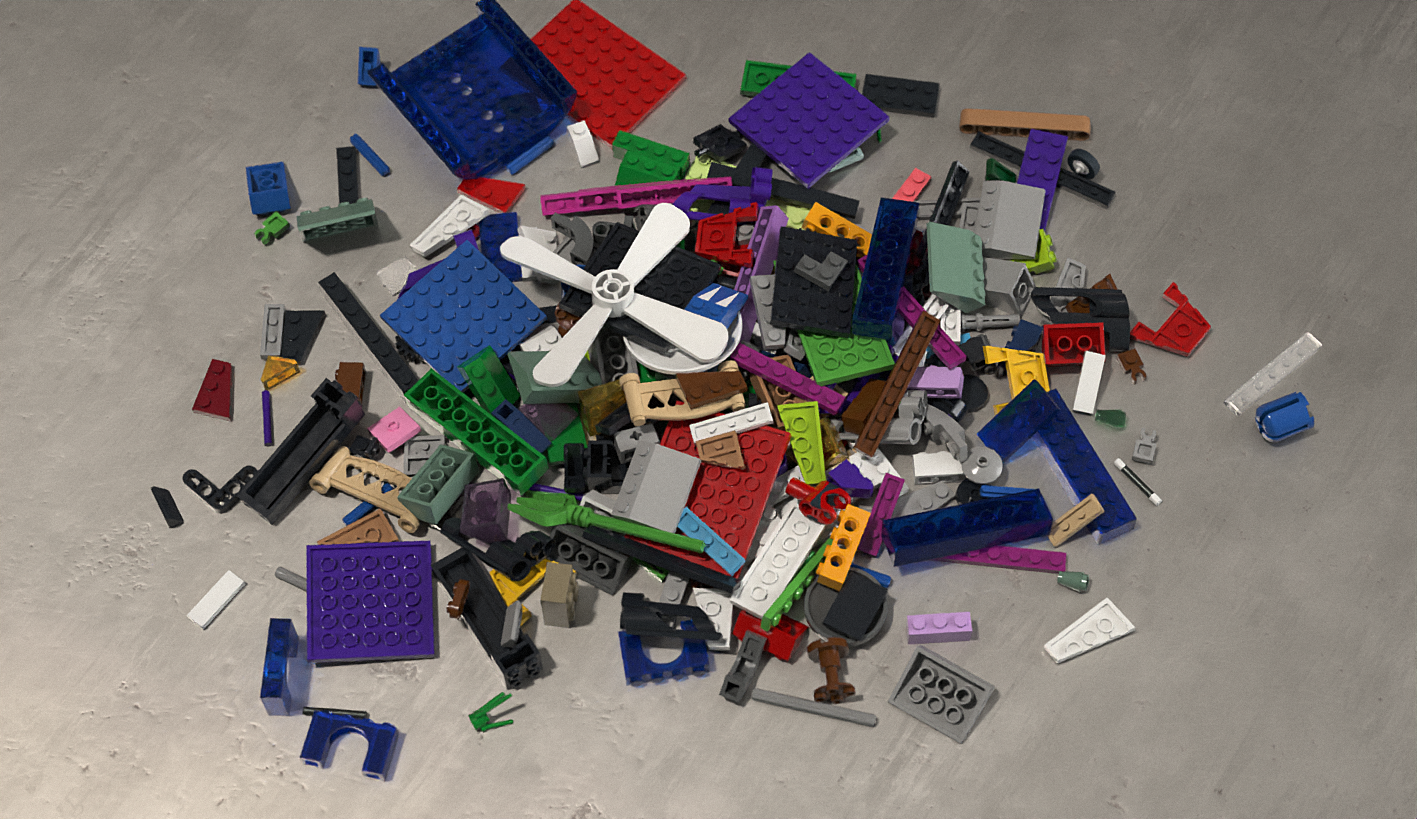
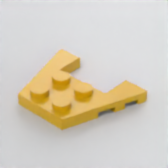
M982 346L986 364L1005 361L1012 401L993 405L996 423L1004 422L1008 417L1017 414L1021 409L1035 403L1050 393L1044 354Z
M544 559L539 564L531 567L529 574L521 581H512L494 569L489 572L507 608L514 602L519 601L545 577L547 562L552 561ZM523 605L520 627L532 617L531 612Z

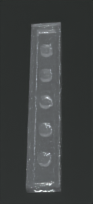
M1307 332L1224 401V404L1236 416H1240L1322 347V344Z

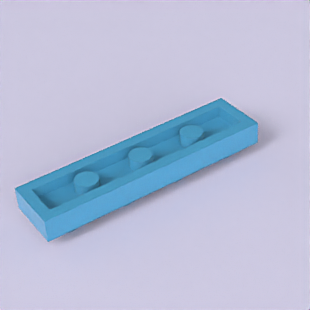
M687 507L684 508L677 528L687 537L704 541L705 547L703 551L728 574L733 576L746 560Z

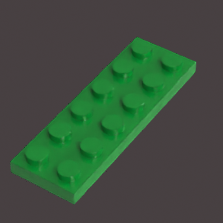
M746 60L740 95L756 96L792 66ZM834 71L855 88L857 74Z

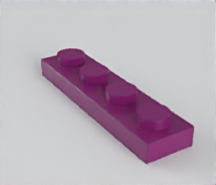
M885 473L857 550L875 557L877 556L905 479Z

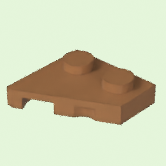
M735 430L696 441L702 463L745 469Z

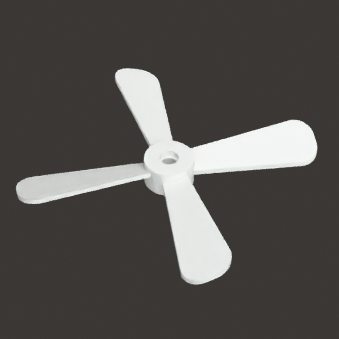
M669 203L656 205L618 269L603 271L596 277L526 237H511L500 246V253L504 259L592 294L593 306L533 369V379L536 383L547 387H557L565 384L573 375L607 318L620 317L625 314L701 362H712L720 357L728 343V331L722 323L634 293V287L689 233L690 221L683 211Z

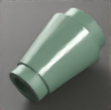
M1060 571L1057 583L1081 592V590L1086 591L1089 575L1085 574V572Z

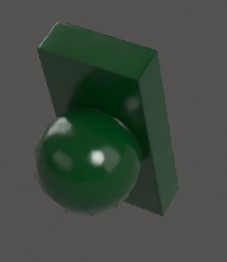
M987 159L985 181L1016 183L1017 175L995 159Z

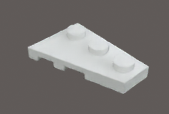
M519 226L517 229L522 237L529 238L552 252L557 248L556 232L526 226ZM535 271L539 282L554 285L559 283L558 280Z

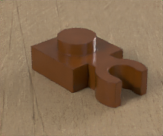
M1136 349L1117 354L1116 359L1124 374H1131L1130 380L1132 384H1136V376H1140L1143 381L1146 380V373L1142 370L1144 364Z

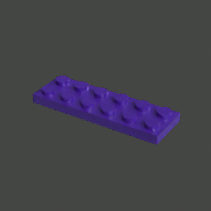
M1031 129L1017 184L1045 189L1040 229L1045 231L1068 136Z

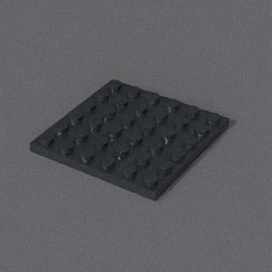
M616 222L583 270L595 277L606 270H617L640 231ZM675 246L634 287V293L684 310L694 295L713 283L721 271V265ZM573 286L569 288L559 302L560 309L581 318L593 306L592 294ZM626 314L615 318L608 317L602 326L663 353H666L672 344Z

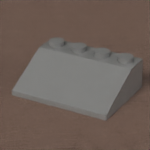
M1007 181L983 182L975 234L980 236L982 240L983 258L1000 260L1035 259L1045 189Z
M639 440L611 515L616 519L675 533L701 459L656 443Z
M920 645L916 647L888 702L962 744L985 707L995 686Z

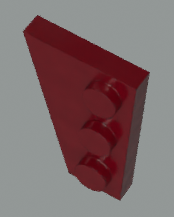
M212 359L192 407L193 413L231 422V363Z

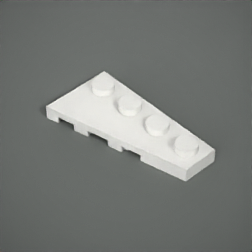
M461 194L410 244V247L416 253L427 257L454 239L453 235L464 232L488 216L490 212L487 208Z
M1106 598L1046 643L1044 649L1058 664L1131 633L1135 630V627Z

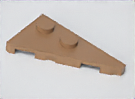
M378 509L317 541V544L399 542V539L382 510Z

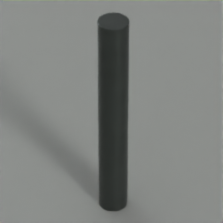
M303 707V715L364 720L367 718V711Z

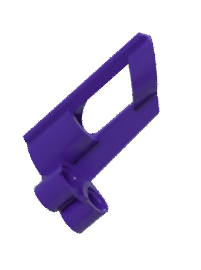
M753 167L750 187L696 184L690 192L687 191L681 194L673 205L683 211L688 219L702 220L717 215L689 211L691 205L698 198L729 202V213L734 212L735 208L741 207L743 209L751 206L750 203L757 202L759 214L760 208L766 206V202L770 201L772 169ZM756 221L737 222V225L752 223L753 227H755Z

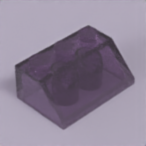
M504 478L465 485L460 526L462 534L486 543L507 540L510 515L508 504H511L512 494Z

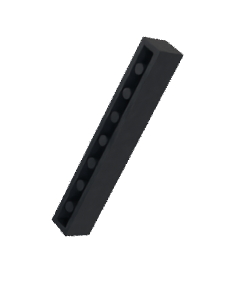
M333 272L320 280L318 284L323 297L406 403L404 394L419 380L336 273Z

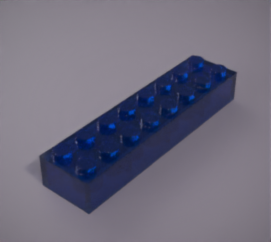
M881 197L853 314L852 334L892 340L919 219L918 202Z
M1055 388L1021 403L1019 417L1073 505L1076 506L1090 494H1094L1104 509L1102 514L1086 525L1096 543L1100 545L1133 530L1137 520L1135 514L1057 389Z
M1038 488L886 519L882 522L881 537L893 567L1051 535L1053 517Z

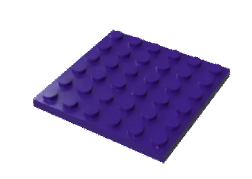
M809 52L729 117L728 120L740 133L809 189L889 122V116Z
M431 540L306 545L308 663L434 657Z

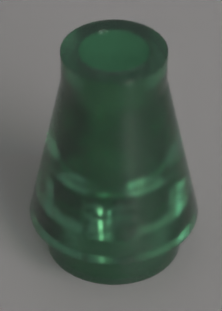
M1097 409L1095 421L1116 429L1119 427L1123 428L1126 420V412H1123L1121 409Z

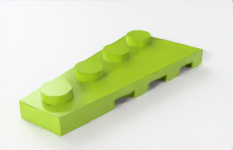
M818 401L777 405L785 431L791 433L789 442L804 483L810 485L826 481Z

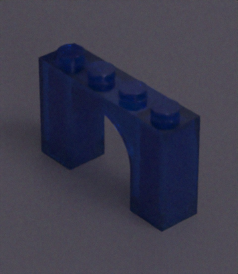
M270 618L260 692V699L268 716H290L292 696L287 685L288 658H297L299 637L291 619Z
M691 620L680 621L681 630L697 631ZM625 630L618 631L626 686H640L646 682L660 683L664 679L671 678L679 680L685 676H702L709 672L705 640L682 638L683 650L680 656L672 662L662 664L653 662L646 657L642 650L639 635H626Z
M314 710L300 754L302 764L323 769L332 743L342 735L357 734L368 742V750L361 770L364 778L385 782L399 736L397 728L393 724L386 722L382 724L374 723L373 720L368 718L359 720L348 714L340 716L329 710Z

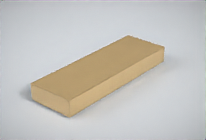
M1090 494L1046 527L1044 531L1053 546L1058 547L1102 514L1104 509L1095 495Z

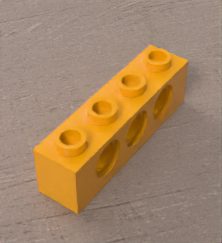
M817 202L811 208L801 227L805 231L809 228L810 232L816 231V233L832 236L842 234L843 238L857 240V244L861 247H857L856 261L871 252L876 254L883 241Z
M847 504L845 511L841 509L837 518L840 525L838 528H833L830 539H833L832 545L827 544L823 554L826 560L824 563L820 562L816 574L819 575L818 583L838 591L841 590L870 517V512ZM844 527H851L853 531H847ZM838 544H843L847 549L839 548ZM830 562H837L839 567L832 566Z

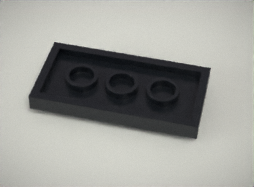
M865 74L862 95L884 112L934 118L939 83Z

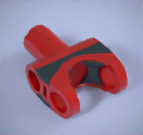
M793 477L785 491L786 494L801 501L799 503V510L803 515L827 525L833 523L837 518L836 511L833 508L846 509L847 504H851L849 494L828 481H821L816 487H813ZM839 496L845 499L846 504L840 501ZM823 512L829 513L831 519L825 517Z

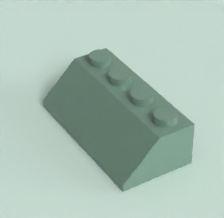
M440 444L397 496L398 501L419 520L437 524L479 472L475 454Z

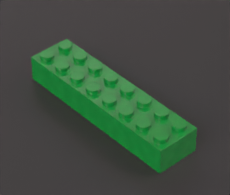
M432 368L404 394L406 403L411 410L445 435L459 448L474 453L478 463L520 496L549 469L544 455Z

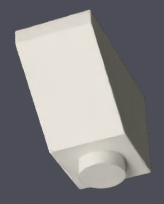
M585 121L567 126L568 140L581 168L598 163V155Z

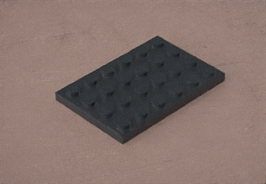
M781 226L779 230L770 324L849 338L857 240ZM830 252L848 260L846 267L829 291L794 272L796 265L804 254L821 264Z

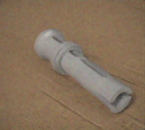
M980 313L967 316L961 314L960 331L965 329L981 331L983 327L1018 326L1020 316L1019 314L982 316Z

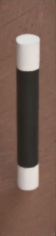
M1120 458L1114 462V465L1156 506L1162 502Z

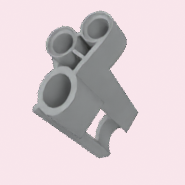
M907 390L904 393L901 404H899V412L894 413L879 444H916L919 441L922 430L921 424L925 418L928 401L925 390ZM830 417L820 425L822 439L857 440L859 434L838 433L840 426H844L842 417Z

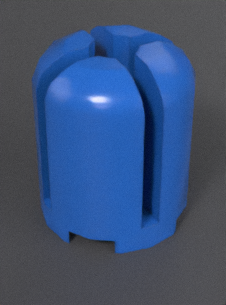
M1293 392L1259 406L1256 409L1255 420L1262 436L1268 442L1275 443L1313 428L1314 416H1309L1306 408L1309 403L1301 392Z

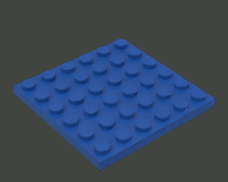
M468 240L462 243L380 314V318L434 371L463 393L469 389V386L457 366L489 345L498 359H503L508 352L512 351L547 320V316Z

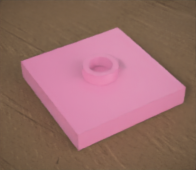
M398 407L367 428L372 437L378 438L379 444L388 453L422 431L420 426L401 407Z

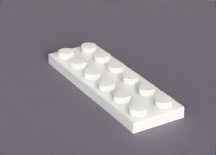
M792 502L742 579L740 587L731 596L730 603L762 619L765 612L792 582L824 532L827 524L820 523L803 515L799 510V504Z

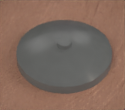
M854 567L849 568L844 580L845 583L852 571L881 586L872 575ZM819 575L811 582L805 594L804 614L811 630L822 640L828 642L827 638H843L847 641L848 646H857L871 640L883 627L888 609L887 597L884 598L860 643L822 625L840 591L818 583Z

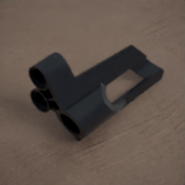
M1034 287L1032 290L1031 299L1043 315L1049 317L1052 324L1103 323L1104 331L1108 332L1109 351H1129V305L1126 295L1122 293V290ZM1050 296L1087 297L1090 299L1089 313L1059 312L1053 306Z
M462 518L447 519L444 521L440 531L441 534L469 550L486 565L512 581L524 579L529 574L531 567L539 564L551 554L556 545L555 539L542 531L525 532L513 542L484 526L476 527ZM467 529L468 532L488 543L490 547L485 553L459 537V532Z
M623 592L620 630H625L626 635L712 641L723 639L721 632H716L708 616L698 606L643 601V593ZM662 615L690 617L697 631L674 629L662 621Z

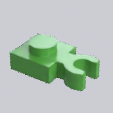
M275 212L262 223L263 228L256 230L254 235L256 239L264 236L261 239L264 245L269 242L272 235L275 238L281 235L290 227V224L279 213Z

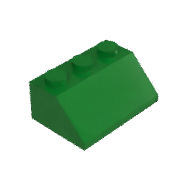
M627 150L620 164L615 186L681 180L680 167Z
M490 345L457 366L480 406L490 414L505 399L513 405L521 396Z

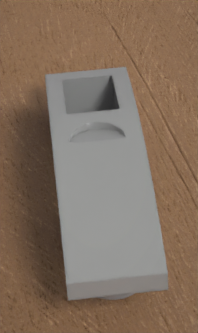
M927 404L925 418L921 424L924 432L927 435L929 434L933 441L940 439L943 444H946L951 455L955 456L960 463L968 460L965 430L952 417Z

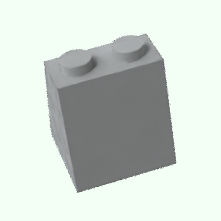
M984 257L985 304L1011 315L1019 314L1021 318L1031 299V292L1036 287L1026 264Z

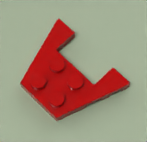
M750 203L751 206L743 209L741 207L735 208L734 212L725 215L720 213L699 220L695 247L696 255L752 268L753 250H734L737 222L757 221L758 203Z
M1172 282L1163 293L1162 298L1176 306L1177 309L1157 332L1138 322L1130 331V339L1188 357L1210 331L1211 326L1201 313L1188 302L1186 295L1178 290L1176 283Z

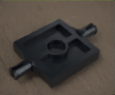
M721 124L695 136L693 139V144L700 148L694 151L697 158L708 154L718 163L745 150L747 143L740 139V136L743 134L738 130H729Z

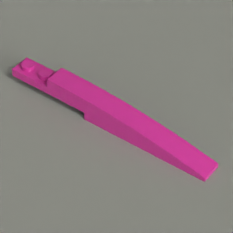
M731 177L662 181L579 189V191L541 195L542 214L553 215L554 213L562 214L616 207L619 209L631 208L641 204L674 203L681 194L687 191L690 192L696 184L732 186Z

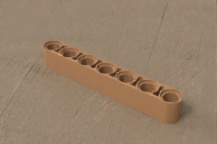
M963 109L960 112L959 129L966 134H977L980 131L987 135L1029 137L1030 130L1034 129L1068 136V140L1084 141L1090 138V118L1083 115Z

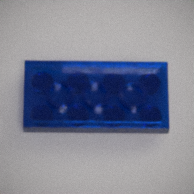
M517 212L489 214L479 221L481 253L511 282L522 281L521 266L504 259L500 253V246L507 239L519 236Z
M1034 379L992 418L977 435L987 448L994 450L1000 456L1002 464H1004L1061 409L1040 383Z

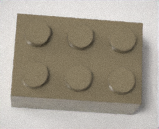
M547 562L540 598L544 624L547 626L569 628L570 622L575 619L576 609H574V602H578L579 590H577L578 582H576V573H573L572 565Z

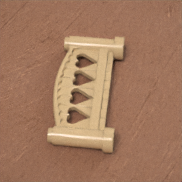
M725 361L718 366V372L739 371L737 362ZM635 373L625 374L619 379L620 387L625 393L631 422L635 426L645 424L646 419L688 420L712 415L727 408H731L733 412L745 409L746 405L743 393L690 410L676 379L640 383L639 376ZM672 393H674L684 404L669 406L668 401ZM652 396H655L664 404V407L650 409L648 404Z
M345 446L337 448L321 471L315 474L309 481L310 486L318 493L325 494L332 486L400 516L398 525L408 533H414L420 525V520L397 499L399 491L406 487L411 478L383 463L351 456L350 450ZM348 466H354L355 469L362 470L357 475L349 478L346 477V468ZM369 473L373 477L379 478L374 483L364 485L365 474ZM388 481L390 485L394 484L397 488L383 494L381 483Z

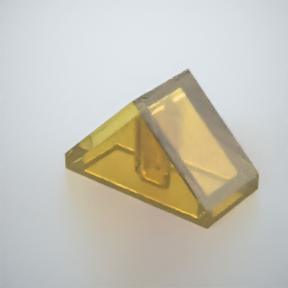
M268 355L261 377L264 390L268 391L300 373L296 360Z

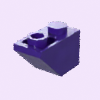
M847 459L828 473L827 481L845 490L850 497L870 499L873 496L874 486L871 480L867 477L864 478L859 468L854 463L851 464Z

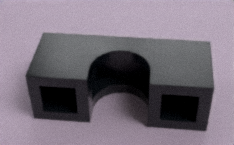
M981 336L972 337L965 343L957 345L966 355V362L972 365L974 371L990 365L985 363L982 347L985 345ZM936 354L926 359L928 366L947 367Z

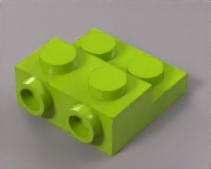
M1043 229L1039 230L1035 259H1010V261L1025 263L1028 271H1034L1036 274L1054 269L1053 263L1057 262L1054 251L1050 250V246H1053L1050 234L1047 235Z

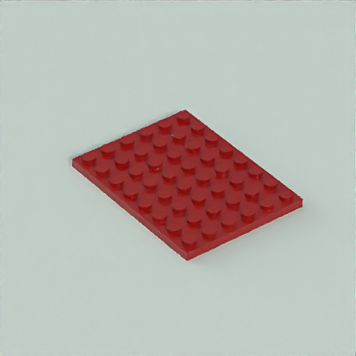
M572 0L501 66L504 73L529 91H536L539 98L575 124L585 121L590 134L610 149H612V144L619 130L631 133L686 79L685 73L580 0Z
M676 401V404L683 405L684 402ZM718 412L695 419L669 420L660 445L700 459L689 425L726 414ZM768 426L758 427L737 434L745 469L701 462L685 507L692 511L745 560L791 438L790 432ZM676 529L675 534L686 536L680 529ZM629 534L624 536L731 576L704 551L699 553ZM744 564L731 577L739 579Z

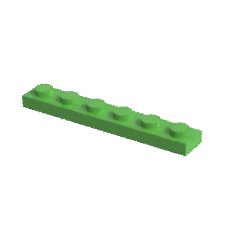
M827 539L765 612L760 628L767 632L772 625L775 627L779 623L782 613H787L790 610L793 600L800 598L804 587H809L814 580L820 562L824 563L826 560L823 554L827 544L832 545V539Z

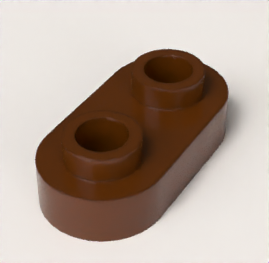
M460 579L459 582H455L453 587L454 597L447 606V613H449L450 618L460 619L469 593L470 581Z

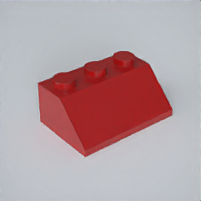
M1103 323L1043 325L1041 348L1042 354H1044L1045 366H1082L1085 351L1105 355Z
M742 610L739 613L732 634L737 636L740 641H743L747 630L764 636L767 640L763 651L774 654L780 660L788 661L795 654L809 626L782 614L779 623L775 627L772 625L766 632L760 628L762 619Z

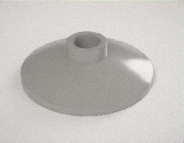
M976 447L967 452L968 460L962 462V471L970 481L977 484H989L1000 476L1002 460L994 450L987 447ZM979 461H985L986 463L981 464Z

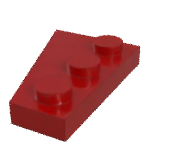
M466 175L458 186L457 193L506 216L526 187L525 184Z

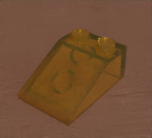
M619 380L577 392L582 422L590 437L601 434L596 431L595 425L627 402Z

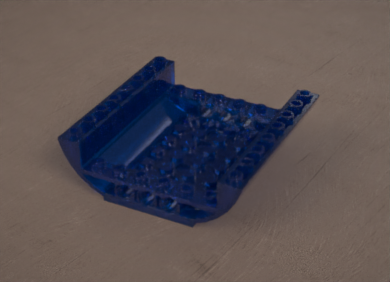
M480 0L475 3L477 18L394 71L390 72L381 63L367 72L451 173L461 179L491 176L546 136L551 137V133L562 123L571 110L577 95L575 88L496 0ZM454 78L461 79L458 83L451 82ZM465 90L471 91L469 95H462V92ZM487 114L492 115V118L489 120L483 119ZM496 127L503 128L500 132L493 131Z

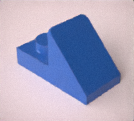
M359 47L358 84L378 85V67L381 66L378 48Z

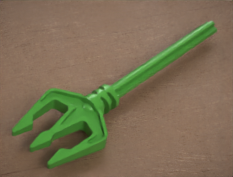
M527 490L525 496L528 498L517 497L516 502L519 504H508V510L545 527L566 523L585 528L594 525L703 553L705 543L702 540L596 514L593 508L577 505L573 494Z

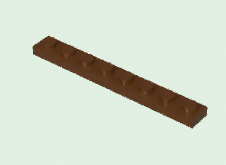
M924 310L920 313L853 447L854 450L869 459L873 457L941 321Z

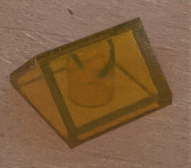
M825 417L820 420L824 466L825 470L849 459V456L834 423Z

